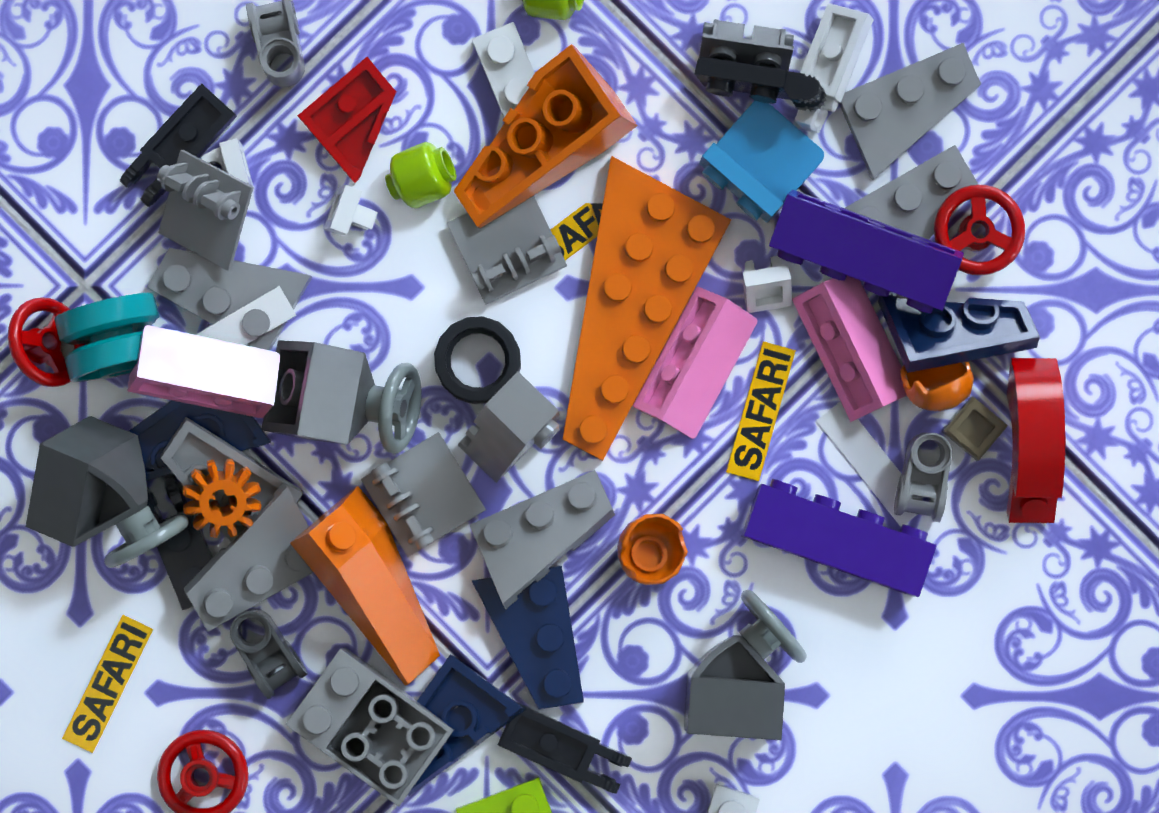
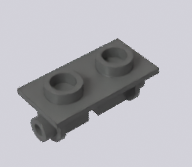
M714 19L713 23L704 22L699 59L700 57L789 71L794 49V35L786 34V29L754 25L752 39L743 38L745 24L720 21L718 19Z

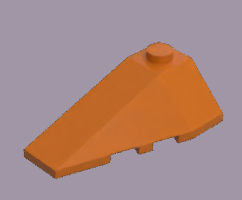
M569 45L535 72L527 84L529 89L515 109L510 108L502 120L505 123L489 146L483 147L454 189V193L478 228H482L599 156L638 126L615 91L574 45Z
M356 486L292 540L290 544L406 686L432 664L440 654L390 528L384 517L360 487Z

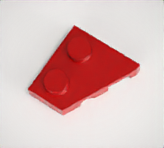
M366 57L297 116L355 183L362 175L367 159L397 91L371 60Z

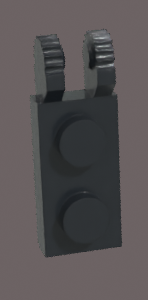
M700 57L697 60L694 74L702 85L706 87V91L715 95L729 97L733 95V91L749 93L751 99L770 104L776 103L777 98L791 100L797 110L806 111V109H809L810 112L811 110L821 109V106L827 101L825 90L821 87L819 80L815 76L811 77V75L806 76L803 73L790 72L783 69Z
M203 84L199 85L140 149L142 153L126 169L119 179L126 188L136 184L152 162L159 168L164 165L171 166L177 164L180 150H185L199 158L234 121L237 115ZM156 179L145 189L140 199L147 207H150L166 190L161 187V182Z
M175 476L164 480L166 484L165 489L177 514L163 519L157 506V499L148 487L147 506L151 509L158 524L178 515H185L189 520L188 526L183 531L157 546L182 610L192 608L193 605L184 591V587L202 570L213 556L202 529L196 530L193 527L196 514L186 515L184 513L183 505L187 501Z
M520 704L526 710L506 724L497 744L498 746L580 783L584 780L617 794L621 784L608 775L588 770L594 754L608 759L609 762L619 767H629L632 760L630 756L601 744L600 739Z

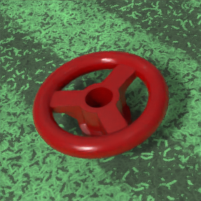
M970 185L953 192L942 203L935 218L934 236L936 243L958 251L964 248L970 251H981L991 244L1004 250L998 257L984 262L971 261L963 257L958 269L971 275H989L1003 270L1018 256L1025 240V221L1017 203L1004 191L989 185ZM985 199L996 202L1006 211L1012 227L1011 237L995 230L993 222L986 216ZM970 200L971 214L960 223L957 237L949 240L948 223L953 211L963 202ZM979 223L984 226L986 230L984 238L979 239L973 236L971 232L973 224Z
M45 297L30 299L16 309L8 327V345L14 362L24 375L37 384L47 387H59L71 381L64 356L60 350L62 343L59 340L54 318L70 309L57 300ZM38 311L53 313L48 326L41 329L22 330L26 319L31 314ZM87 343L74 345V349L87 345ZM46 363L53 369L54 373L42 371L36 366Z
M195 730L177 737L163 752L157 768L159 792L167 806L175 813H230L241 802L248 786V766L241 749L227 736L211 730ZM201 744H211L223 750L232 761L235 775L218 772L216 766L211 761L205 759ZM186 749L190 762L181 771L180 782L182 788L176 794L171 784V768L176 757ZM198 768L205 769L209 774V781L205 785L198 784L194 779V773ZM216 787L231 790L221 803L213 807L196 808L187 804L194 796H206Z

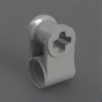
M282 0L260 6H255L253 2L247 3L246 11L251 34L256 44L260 65L268 80L279 87H291L297 84L305 72V63L298 36L300 31L293 0ZM277 55H292L294 61L288 70L277 72L271 69L272 60Z
M920 433L909 441L895 496V515L910 512L931 516L933 522H941L946 505L947 482L952 460V448L944 436L937 433ZM927 440L934 441L940 448L939 460L931 466L923 465L918 458L919 446ZM918 495L929 497L930 501L927 502L912 499L911 496Z

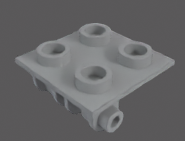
M180 150L177 164L171 166L164 165L157 174V180L161 182V187L169 192L158 233L230 271L254 187L189 152Z
M534 196L482 228H478L468 213L446 223L485 305L568 266L561 253V248L552 234Z
M439 432L388 463L381 464L373 469L370 474L361 478V481L407 557L486 510Z

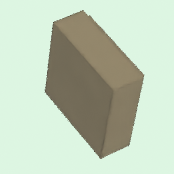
M972 396L942 432L972 458L979 461L1008 425Z

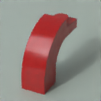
M1011 358L1006 395L1011 415L1013 442L1012 470L1006 511L1008 522L1055 523L1058 498H1062L1066 445L1064 395L1057 358Z

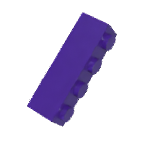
M793 189L786 196L769 243V247L778 249L777 256L785 261L802 265L804 260L820 265V272L828 277L845 281L847 276L863 281V288L871 293L884 297H889L890 292L908 298L906 301L908 306L926 313H932L934 308L943 311L964 253Z
M772 479L770 486L765 484L758 486L741 537L913 597H920L937 547L936 544L926 541L927 532L902 524L900 532L883 526L884 517L862 509L858 510L857 516L839 511L841 502L819 494H815L813 501L796 496L798 487L776 479Z

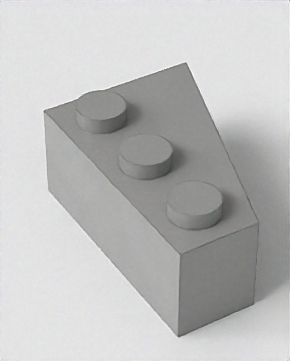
M518 371L484 405L473 421L476 426L472 425L467 430L466 436L458 443V446L497 483L534 444L542 449L559 432L560 427L556 423L560 418L559 410Z

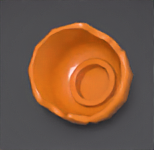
M965 362V366L962 363H956L907 373L903 365L900 370L904 391L908 399L915 406L928 411L941 412L957 407L970 396L974 382L969 362Z
M645 514L628 523L620 534L617 545L618 558L625 574L632 578L633 581L643 585L664 584L676 576L688 553L682 534V526L665 514Z

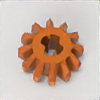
M213 459L208 460L207 468L209 475L205 476L197 469L191 472L192 479L199 486H183V495L193 499L183 505L184 513L186 515L198 514L193 521V527L196 530L202 529L210 522V537L217 538L220 534L221 526H227L230 537L237 536L235 522L239 521L243 526L249 528L253 525V520L246 511L257 512L261 510V502L252 498V496L257 495L261 491L260 484L258 482L246 483L251 476V470L248 467L240 469L234 475L235 463L233 459L226 460L223 471H217V465ZM224 489L227 496L235 495L234 498L228 497L229 505L225 507H220L218 501H209L210 499H216L215 492Z

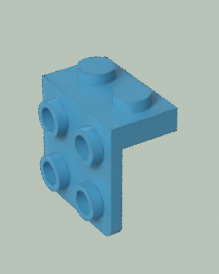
M754 101L717 144L713 143L702 155L699 164L704 168L702 171L703 176L720 190L726 187L739 198L736 204L748 216L756 221L761 217L766 223H769L783 207L787 194L792 189L797 191L824 159V151L771 104Z

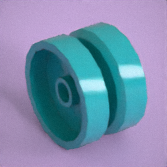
M138 293L105 299L68 310L54 318L60 341L70 345L90 343L74 349L64 358L71 382L107 379L131 373L138 362L142 331H136L144 329L147 325L151 326L160 317L154 294Z

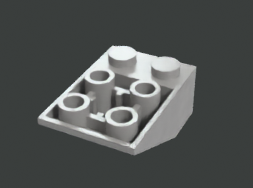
M346 647L341 648L286 723V726L398 807L454 731L386 676Z

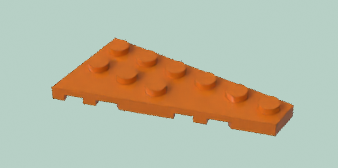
M613 156L610 159L562 439L601 461L604 460L731 222V219Z

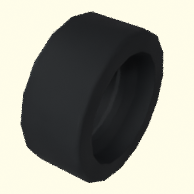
M484 316L466 317L451 324L440 336L434 352L435 371L442 386L456 399L470 404H486L521 370L520 348L512 332L499 321ZM471 334H485L494 338L501 345L505 355V366L502 374L494 383L485 387H471L463 384L455 376L451 368V355L454 347L462 338Z

